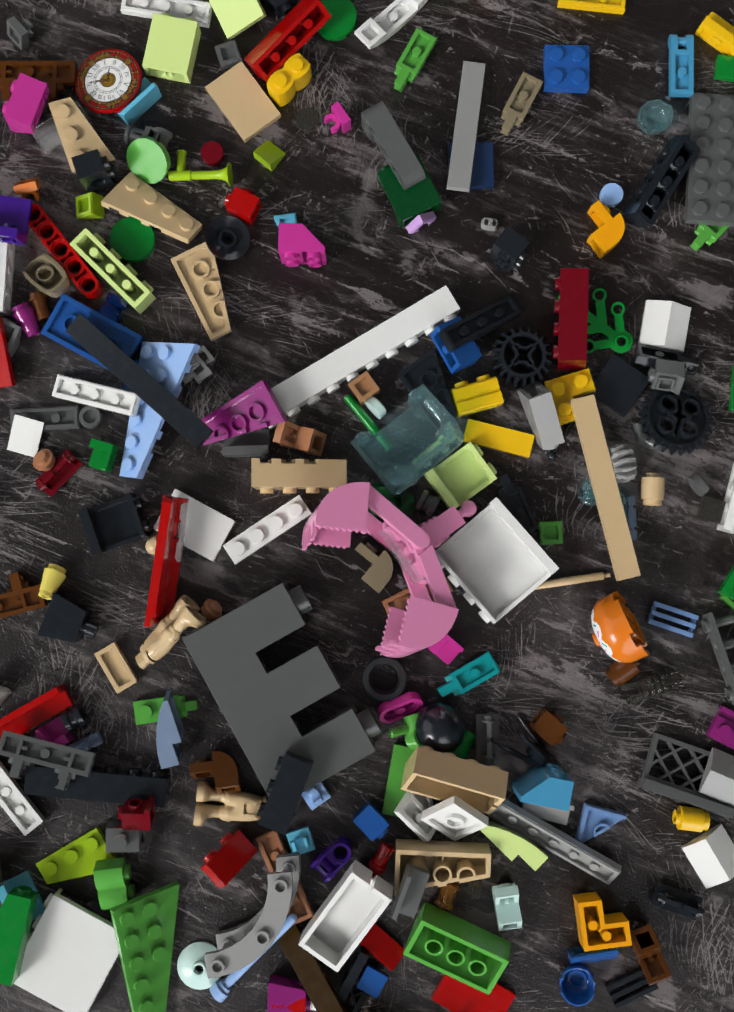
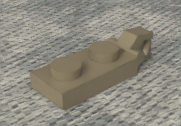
M523 71L503 109L501 119L505 120L501 127L500 133L509 136L514 125L519 127L523 123L543 84L542 80Z

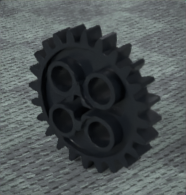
M682 385L680 394L677 395L671 391L653 389L644 398L645 401L640 405L643 409L638 413L639 416L644 418L638 423L645 425L641 431L642 433H649L646 440H655L654 448L660 444L661 452L668 448L670 455L678 451L679 455L682 456L686 451L688 454H691L695 449L698 450L703 446L702 444L709 440L708 436L713 432L709 428L714 425V422L709 419L714 414L707 412L711 405L703 404L706 397L700 399L697 397L699 390L692 393L690 385L686 389H683ZM663 403L668 405L669 409L665 408ZM685 407L690 409L691 413L687 412ZM661 424L665 425L668 431L664 430ZM683 428L687 429L690 435L686 434Z

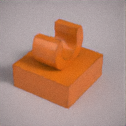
M39 177L18 181L13 185L15 194H22L21 198L28 199L27 194L31 193L35 196L36 201L40 200L41 196L38 189L41 187Z

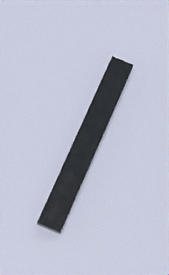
M79 314L66 329V332L194 447L199 449L214 432L85 316Z

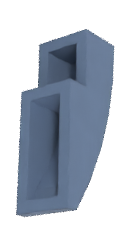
M172 690L166 692L159 712L156 729L157 754L161 769L179 765L183 754L179 743L182 742L185 730Z

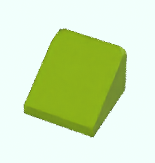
M267 140L253 152V155L257 161L270 171H273L286 153Z
M90 192L75 197L76 219L104 218V207L101 206V200L104 198L102 195Z

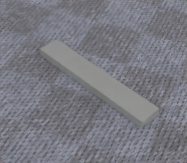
M463 61L446 190L469 192L485 63Z
M507 799L488 815L608 885L621 873V865Z

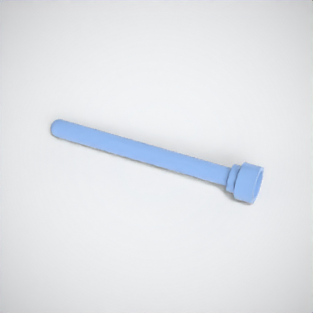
M291 913L286 918L279 935L272 945L297 921L296 914ZM259 958L246 967L231 973L225 980H217L209 988L213 998L222 1003L230 995L231 986Z

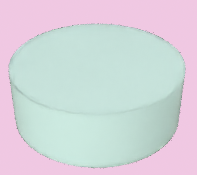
M371 397L365 402L370 412L378 419L387 414L385 407L377 398Z

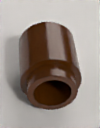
M614 661L608 666L609 669L605 673L617 687L619 684L623 685L640 672L638 667L641 665L638 661L632 663Z

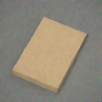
M242 61L205 86L208 94L245 143L281 118L280 112Z

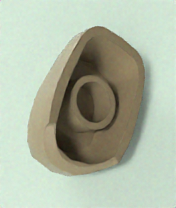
M45 253L33 259L26 266L24 272H22L33 286L53 298L63 295L70 286V280L65 270L51 256Z

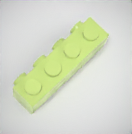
M85 228L70 245L141 314L156 299L152 294L154 289L145 280L140 282L136 278L138 273L129 264L124 266L120 262L122 257L113 248L108 250L104 246L105 240L98 233L95 232L92 235Z

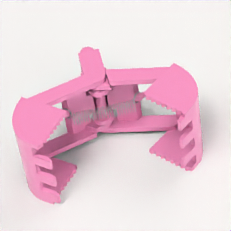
M370 482L345 484L329 492L305 523L302 534V550L305 551L311 544L315 546L318 544L320 546L325 545L326 547L331 546L332 548L336 546L338 549L340 547L343 549L350 548L351 532L355 531L362 534L367 532L389 552L392 551V554L394 553L393 556L396 555L395 558H397L411 596L407 600L406 611L389 607L390 613L387 614L388 619L385 625L386 630L383 631V641L380 643L381 646L375 647V650L379 651L380 655L391 658L405 657L439 642L449 632L455 622L459 609L455 605L434 549L445 542L451 533L464 525L466 522L463 518L473 516L477 511V506L473 501L466 500L460 505L458 511L455 506H452L438 517L434 516L418 526L374 489ZM368 507L381 517L384 522L381 523L368 511ZM426 584L429 585L435 602L431 601Z

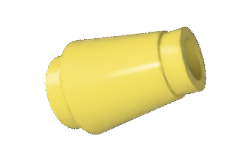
M49 564L47 568H44L38 595L44 599L51 600L53 594L57 592L65 580L66 570L56 564Z

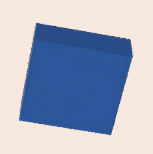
M367 963L356 987L377 999L388 979V974Z

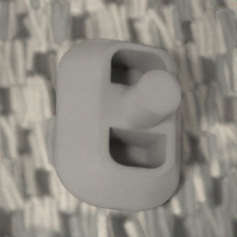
M484 217L481 220V228L483 230L496 231L499 227V221L496 218Z

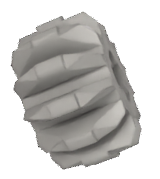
M616 444L609 447L608 450L617 483H626L635 479L638 465L636 464L634 451L628 444Z

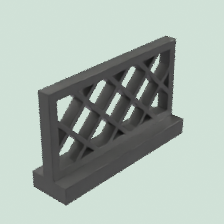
M653 733L641 778H638L636 787L697 808H702L705 811L732 819L734 817L732 806L697 792L692 783L703 777L704 769L699 759L705 756L709 757L710 751L658 733ZM658 740L665 741L670 752L660 756L656 749ZM685 748L688 749L693 759L682 764L676 752ZM673 754L678 767L668 771L662 759ZM659 762L664 774L659 777L649 775L651 765ZM695 762L701 774L690 779L684 767ZM681 769L686 782L677 785L674 783L671 774Z

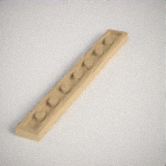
M593 394L572 399L570 404L616 581L641 576L595 396Z

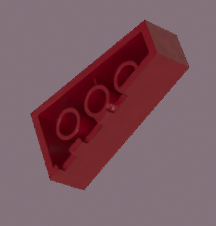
M560 268V276H555V290H560L559 299H555L554 313H559V322H554V336H558V344L553 346V358H558L557 371H581L585 369L587 362L589 268Z

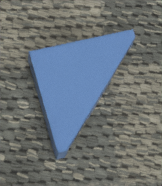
M584 802L575 839L584 843L592 837L595 838L619 821L627 819V814Z

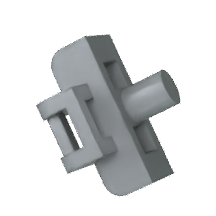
M204 345L199 349L198 353H194L190 361L192 367L190 372L184 375L183 382L185 384L192 379L201 384L204 379L213 374L208 367L216 360Z

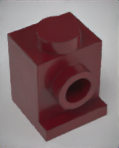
M150 796L148 800L138 798L127 799L125 805H119L118 819L122 822V830H151L156 818L155 796Z

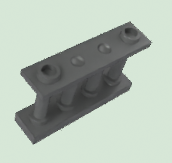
M712 612L702 615V628L705 633H708L726 685L724 689L728 701H731L732 705H734V663L730 664L726 650L734 648V638L722 641L718 630L719 627L734 623V613L716 619Z

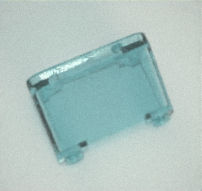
M424 384L410 392L407 401L409 408L377 434L373 435L370 431L360 432L350 442L393 495L400 494L457 449L464 440V435L456 419Z

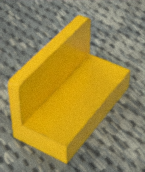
M711 12L703 20L695 34L723 55L734 56V26L716 13Z

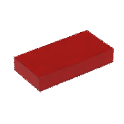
M375 923L359 943L390 971L395 969L404 956V948Z

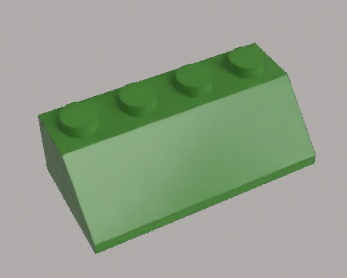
M425 902L415 919L403 955L489 995L509 963L511 942Z

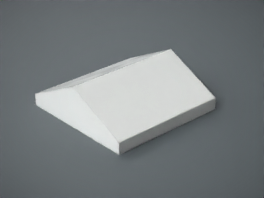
M646 300L638 343L683 353L691 307L674 301Z
M721 823L681 846L706 889L727 882L734 877V844Z

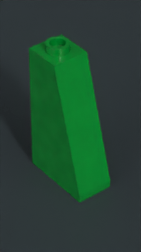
M29 886L15 887L8 893L0 907V984L12 986L20 975L39 893L32 891V888Z

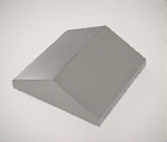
M712 748L698 792L734 807V756Z

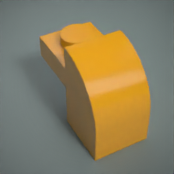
M598 200L591 205L587 213L599 229L589 236L587 243L597 256L602 258L622 238L625 223L621 213L612 218L610 209L605 204L602 205Z

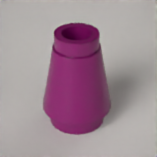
M29 302L12 308L13 318L22 326L28 338L41 333L34 307L30 306Z

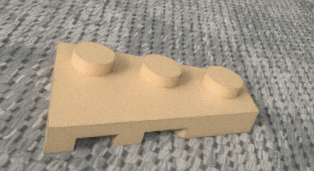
M71 97L48 103L72 173L76 171L71 158L98 149L102 156H107L109 163L116 161Z

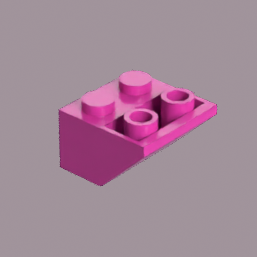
M20 73L18 79H14L10 89L12 94L9 101L6 100L4 102L2 113L11 131L34 134L50 91L46 83Z
M279 223L278 252L282 264L288 267L308 264L309 267L313 268L327 265L325 247L303 224Z

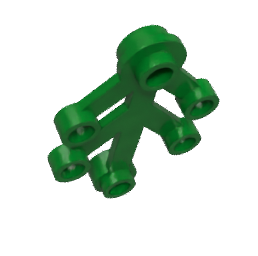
M602 288L594 290L592 294L596 304L597 317L588 311V323L591 325H588L587 335L603 333L609 339L600 341L587 339V342L593 344V348L587 351V353L605 348H612L617 353H625L633 344L631 334L624 329L623 313L625 306L621 302H616L610 308L611 313L614 315V331L607 325L605 308L607 293ZM602 291L604 294L603 299H596L595 293ZM615 305L622 307L621 313L616 314L613 311ZM620 337L626 340L623 346L617 344V339Z

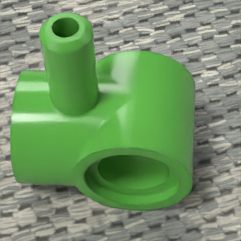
M419 713L403 717L404 725L390 728L388 731L391 738L405 734V743L413 751L418 746H423L416 736L417 731L415 728Z

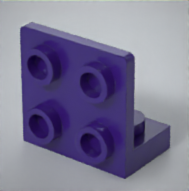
M0 195V242L26 246L33 204L30 199Z

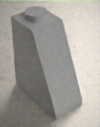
M536 381V384L533 386L529 383L525 388H522V386L516 388L533 435H535L536 443L543 450H552L557 448L559 444L564 443L565 440L551 391L539 381Z

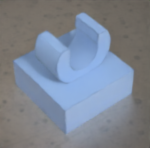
M320 782L302 792L301 796L311 810H314L328 800L331 794L323 782Z

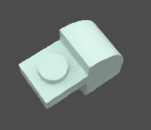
M504 883L492 886L498 931L522 928L518 885H515V883Z

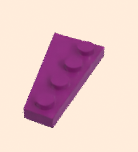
M267 380L258 382L201 419L214 431L203 445L289 421Z

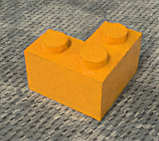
M597 892L573 894L578 937L584 951L632 946L629 921L622 912L604 914L602 900Z

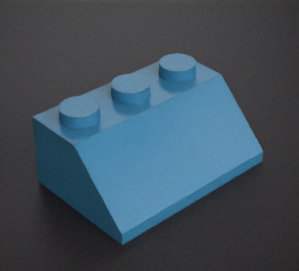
M546 762L541 767L534 766L511 782V788L520 802L569 811L574 781L568 776V773L564 772L563 768L559 767V764Z

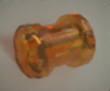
M453 882L441 887L434 904L446 910H454L455 905L453 903L457 891L460 890V885Z

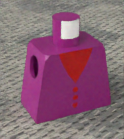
M270 974L267 1012L316 1011L300 980Z

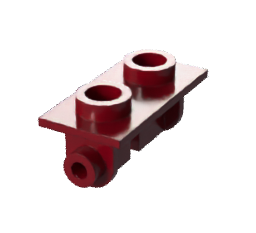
M66 448L56 459L53 468L49 471H44L35 480L36 486L52 497L83 463Z

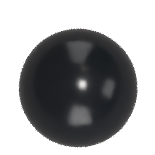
M432 702L420 709L415 724L416 736L420 744L429 746L434 751L441 753H451L461 745L466 730L464 718L459 710L446 702Z

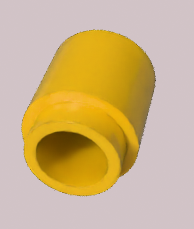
M679 805L677 810L673 811L672 821L673 824H676L678 830L702 832L709 829L710 815L708 811H704L702 808Z

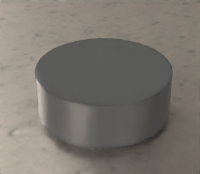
M85 406L79 413V421L88 429H96L103 422V413L99 408Z
M695 473L687 479L690 487L698 496L702 497L709 492L707 483L699 474Z

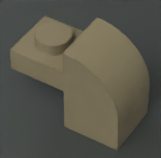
M360 542L355 550L372 563V566L361 579L380 593L392 576V559L385 550L378 557L375 554L378 551L368 542L365 545Z

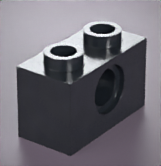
M98 149L71 158L78 180L88 193H98L116 187L113 178H116L114 168L109 163L107 156H102Z

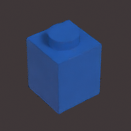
M370 799L353 815V822L372 842L377 837L381 839L389 830V819L382 814Z

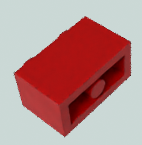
M240 830L234 833L229 831L219 841L222 845L216 851L214 849L209 851L203 858L205 863L200 868L219 889L226 886L258 851Z

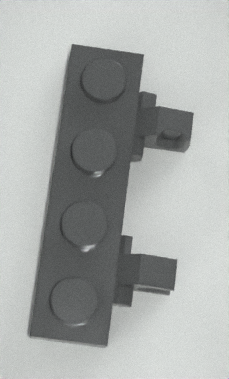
M3 730L0 739V755L9 757L8 763L12 764L9 777L22 779V769L26 768V765L31 766L32 763L54 768V772L59 773V783L55 788L60 790H67L70 780H75L77 775L90 777L97 754Z

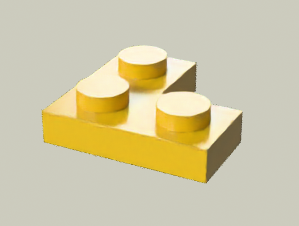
M589 368L544 382L545 387L552 393L560 425L575 421L570 400L596 392Z

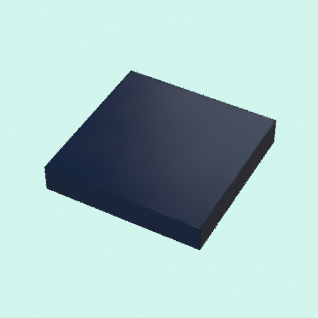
M476 142L470 189H493V142ZM448 143V145H447V153H448V173H449V165H450V158H451L452 143Z

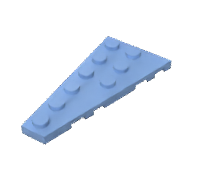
M142 342L139 365L178 399L182 390L181 382L185 373L190 372L192 367L190 361L194 353H198L200 346L190 343ZM142 399L137 416H129L119 475L122 477L143 479L153 457L152 449L156 439L160 440L163 434L160 430L165 420Z

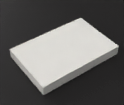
M174 489L171 496L189 499L184 546L214 562L236 521L187 494ZM160 516L153 527L156 531L159 528ZM178 523L176 538H179L181 523Z

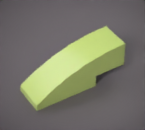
M488 821V826L480 829L511 861L519 855L536 871L548 859L545 851L536 843L507 826Z

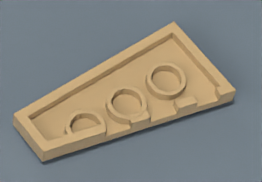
M132 172L101 200V206L107 209L111 207L119 211V214L128 218L129 216L141 221V224L148 227L151 225L161 229L162 233L187 244L202 230L200 222Z
M206 242L171 258L170 260L210 340L214 341L232 332L216 257L209 251Z

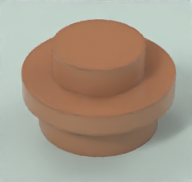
M42 449L37 452L33 459L34 468L39 471H49L52 469L56 462L53 452L49 449Z
M207 599L201 607V611L204 617L212 622L222 617V607L217 601Z

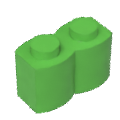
M125 857L96 861L93 875L102 910H108L135 898V885L130 882L132 875L131 865L126 863Z

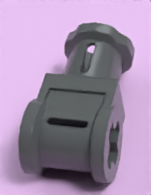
M129 123L125 129L124 142L130 145L131 142L142 136H150L157 142H161L167 149L169 139H172L173 134L161 127L146 126L144 130L136 128L133 124Z

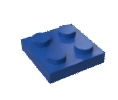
M545 45L543 49V92L588 93L590 46Z

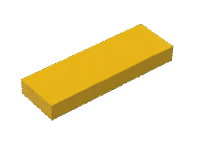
M558 0L557 8L620 15L624 14L626 0Z
M468 419L462 442H471L478 446L529 458L535 435Z

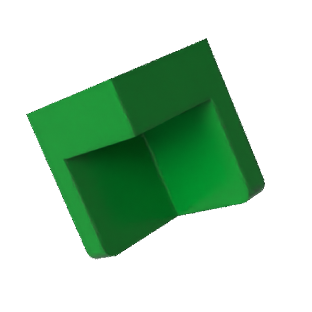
M91 438L89 447L93 448L89 467L111 473L119 447Z

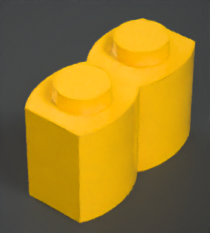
M300 53L291 56L285 62L283 69L274 72L267 81L269 96L280 107L288 104L295 96L296 91L305 88L312 78L311 65Z

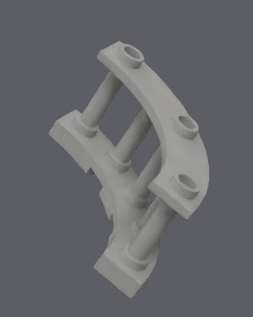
M300 852L276 856V872L267 874L268 890L266 902L252 919L236 927L217 931L216 941L218 950L205 953L208 979L228 975L246 967L259 958L272 945L286 921L297 892L301 872Z

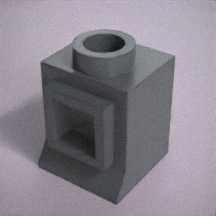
M656 359L654 368L650 367L648 372V381L651 382V389L680 394L685 380V363Z

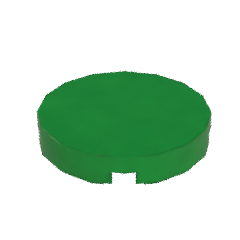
M320 0L332 17L317 32L321 37L330 41H340L347 38V35L354 31L357 22L356 8L350 0Z
M123 218L111 230L110 245L122 257L121 260L132 263L141 262L147 259L155 248L156 236L152 227L141 224V221L136 218Z

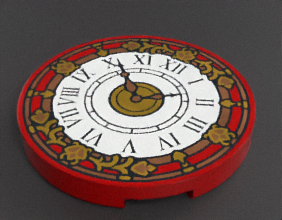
M117 49L102 50L87 58L79 68L75 82L76 91L83 104L92 112L97 114L116 112L117 114L140 95L143 74L136 60L127 52Z

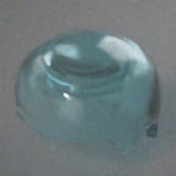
M661 99L646 102L640 108L637 115L639 128L651 136L665 132L671 126L674 118L673 107Z

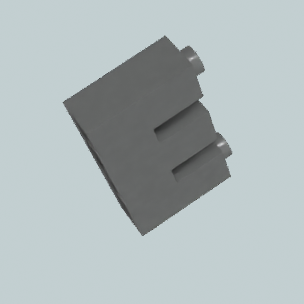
M286 582L261 594L182 640L265 791L270 779L276 780L279 771L275 770V766L279 756L284 757L286 752L289 751L314 761L303 789L304 792L375 752L376 746L373 737L382 733V730L369 707L358 713L353 703L311 727L303 728L296 712L339 689L342 682L320 643L313 645L273 669L270 668L261 649L306 625L308 621L304 614L314 609L301 585L290 590Z

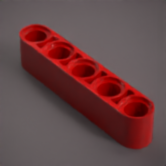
M33 203L29 222L31 229L65 270L77 288L88 299L96 300L100 298L104 291L102 283L70 245V242L49 215L38 204ZM40 213L38 219L32 220L34 214ZM50 230H54L53 235L49 238H46V233ZM67 248L66 254L59 256L60 250ZM81 265V270L73 274L74 267ZM90 283H95L93 290L86 291Z

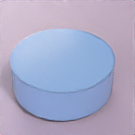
M616 183L606 184L600 191V202L608 208L616 207L623 199L622 188Z

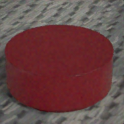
M209 141L202 146L201 157L207 165L217 166L224 159V151L219 143Z

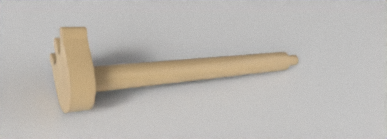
M598 572L545 580L535 590L604 580V578L610 577V573Z

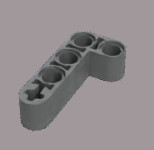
M380 101L362 111L361 124L369 140H375L402 188L407 190L426 179L421 164L384 102Z

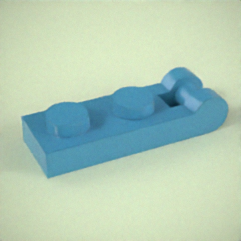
M670 34L668 38L669 97L691 98L694 94V36L686 34L685 37H678L677 34Z

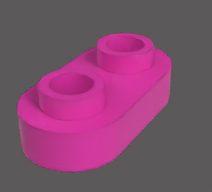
M406 692L397 698L382 702L377 708V713L381 722L392 723L420 711L423 707V701L419 693Z

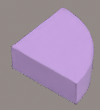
M433 211L419 214L405 228L409 234L418 232V229L423 224L427 223L429 225L437 217Z

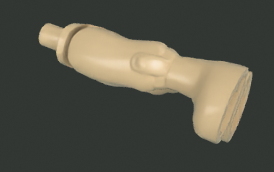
M182 595L177 600L170 614L163 618L147 637L144 644L140 647L141 652L135 657L140 668L145 669L149 664H154L157 660L164 657L179 641L180 635L187 627L191 626L201 629L207 624L205 618L198 613L200 607L193 599Z
M199 781L193 825L202 826L208 818H220L227 822L260 820L257 813L261 802L267 803V796L262 797L242 791L218 795L216 789L212 788L208 782ZM220 801L225 805L217 806L201 802Z

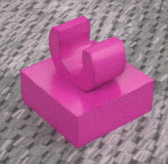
M336 102L331 106V114H327L324 117V123L327 124L330 121L336 123L330 128L332 134L337 133L339 129L346 133L351 129V119L341 104Z

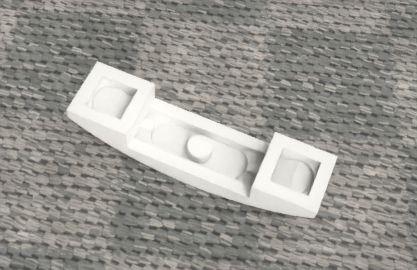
M395 0L374 19L370 17L354 31V34L371 50L398 32L416 15L428 0Z

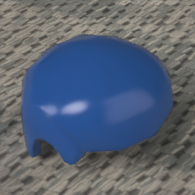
M580 964L569 965L564 969L559 981L561 995L571 1005L577 1007L587 1005L595 996V978L591 970Z

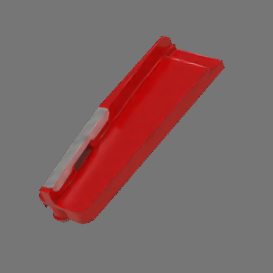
M167 494L162 497L163 502H161L162 508L144 627H151L159 623L170 614L175 606L189 501L187 498L168 496ZM178 523H181L179 538H176Z

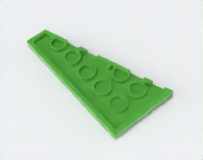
M177 881L110 908L132 1012H166L179 894V883Z

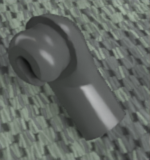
M639 423L632 425L639 446L648 450H657L661 447L659 444L654 448L655 440H646L649 434L641 432L645 425Z

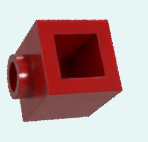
M235 186L233 192L227 194L224 202L229 215L250 225H253L262 207L260 198L255 196L253 191L245 187L240 189Z

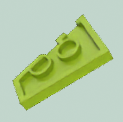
M97 826L38 861L36 865L46 883L51 884L92 875L97 860L117 857L114 852H106V838L100 827Z

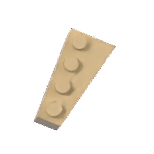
M251 458V486L256 490H260V494H274V490H283L284 494H295L297 489H306V493L314 494L320 493V489H329V492L337 487L347 484V460L315 459L314 462H310L308 459H293L291 462H286L283 459L271 458L268 462H260V458Z
M396 839L394 896L398 890L407 863L430 870V876L425 888L432 886L443 887L447 886L448 883L458 881L463 883L489 878L491 874V850L489 843L434 840L423 842L422 840Z

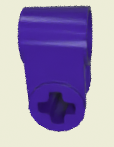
M343 836L336 838L310 862L309 866L315 868L323 876L325 883L331 880L351 858V841ZM338 846H343L348 852L339 854L335 849Z

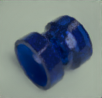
M109 292L106 296L105 305L100 307L98 313L119 323L121 319L120 314L123 310L127 309L129 303Z

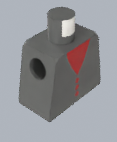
M109 819L107 822L106 852H140L153 843V826L151 830H122L121 820Z

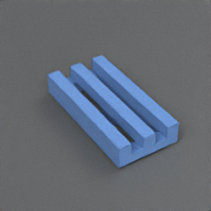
M653 601L646 623L692 638V632L696 627L695 623L699 616ZM658 607L691 618L690 622L657 612L656 608ZM657 616L687 626V631L655 621L653 617Z

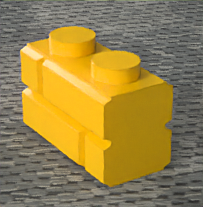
M488 374L476 378L477 382L468 384V381L455 384V388L451 390V396L458 418L498 407L504 403L496 376L490 378Z

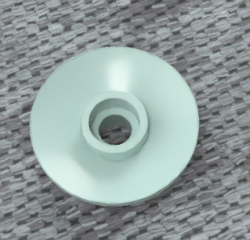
M197 941L187 945L182 950L177 961V971L179 977L187 986L198 990L207 989L221 978L208 979L205 953L218 950L216 946L209 942ZM195 966H202L203 971L198 972L195 969Z

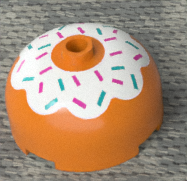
M617 590L604 596L594 605L591 613V624L594 630L592 637L595 644L601 646L605 653L615 661L632 663L649 656L650 652L644 648L648 644L636 617L628 606L624 605L626 600Z

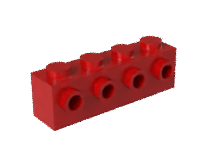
M301 0L244 60L259 78L267 82L270 76L304 46L332 16L320 0Z

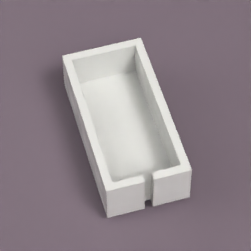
M354 860L303 929L298 944L336 972L340 970L392 901L394 886L378 875L373 878V872L357 860Z

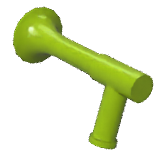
M177 150V170L168 172L169 181L217 179L226 181L230 187L232 186L233 170L230 162L227 167L221 170H185L187 152L185 150Z

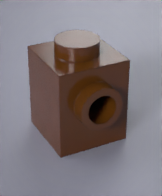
M544 708L528 724L552 747L555 744L559 745L567 735L565 732L568 730L563 725L565 720L556 712L551 715Z

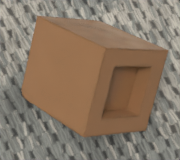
M367 371L348 384V387L357 397L361 406L365 405V402L371 397H376L380 394V388Z

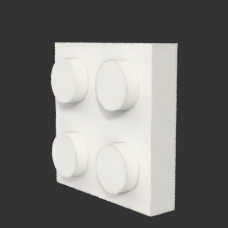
M455 795L422 811L421 815L422 821L453 841L487 827L489 820L487 816Z

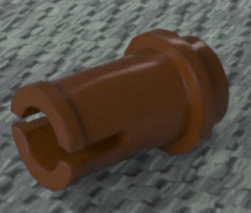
M41 291L31 293L29 295V302L33 304L38 322L48 320L51 314L46 302L47 295Z

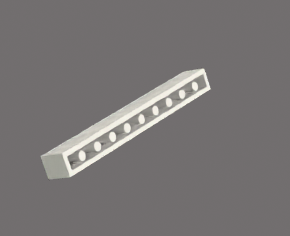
M445 285L271 389L285 415L292 417L301 411L300 407L307 403L309 406L313 405L321 399L320 395L326 392L328 394L335 392L340 388L339 384L346 380L348 382L353 381L360 376L359 372L364 369L368 371L374 369L379 365L378 361L381 359L394 357L399 353L398 349L405 345L407 348L411 347L419 341L418 337L424 334L429 336L437 325L457 318L460 307ZM277 424L269 426V429L276 427Z

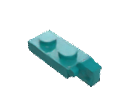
M487 651L449 673L448 676L444 677L446 683L439 686L437 690L442 698L453 692L454 696L462 695L500 673L501 670L490 651Z

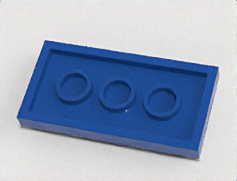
M65 294L60 297L41 331L42 335L105 369L107 368L66 332V329L79 314L85 316L132 359L144 340L143 336Z

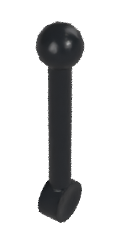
M575 421L568 423L563 432L564 439ZM559 444L557 448L547 453V458L549 460L555 459V453L557 452L561 444Z

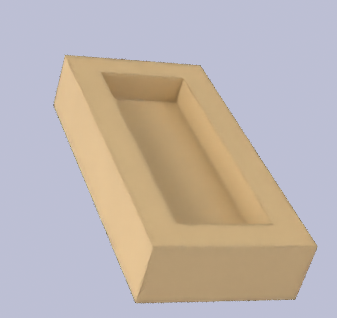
M117 642L111 643L94 654L117 694L139 681Z

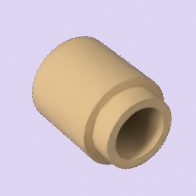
M646 473V477H641V500H643V505L662 506L665 494V478L660 477V473Z

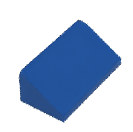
M582 946L567 949L570 965H584L613 960L619 954L617 947L593 951H584Z

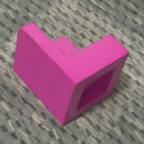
M448 634L436 644L427 647L447 665L453 661L459 652L462 653L464 651V648Z
M61 716L35 730L39 739L66 745L75 739L73 734L65 728Z

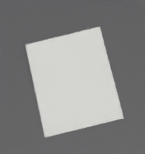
M15 414L7 450L34 457L38 452L44 422Z

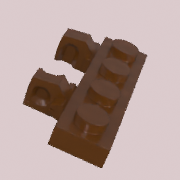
M0 60L1 98L4 101H9L12 94L10 91L14 79H18L20 73H23L48 85L50 93L47 100L49 103L60 100V91H64V86H75L77 64L75 61Z
M22 571L9 574L12 588L8 589V593L0 594V618L48 606L47 599L38 595L41 584L30 587L29 581L25 582Z

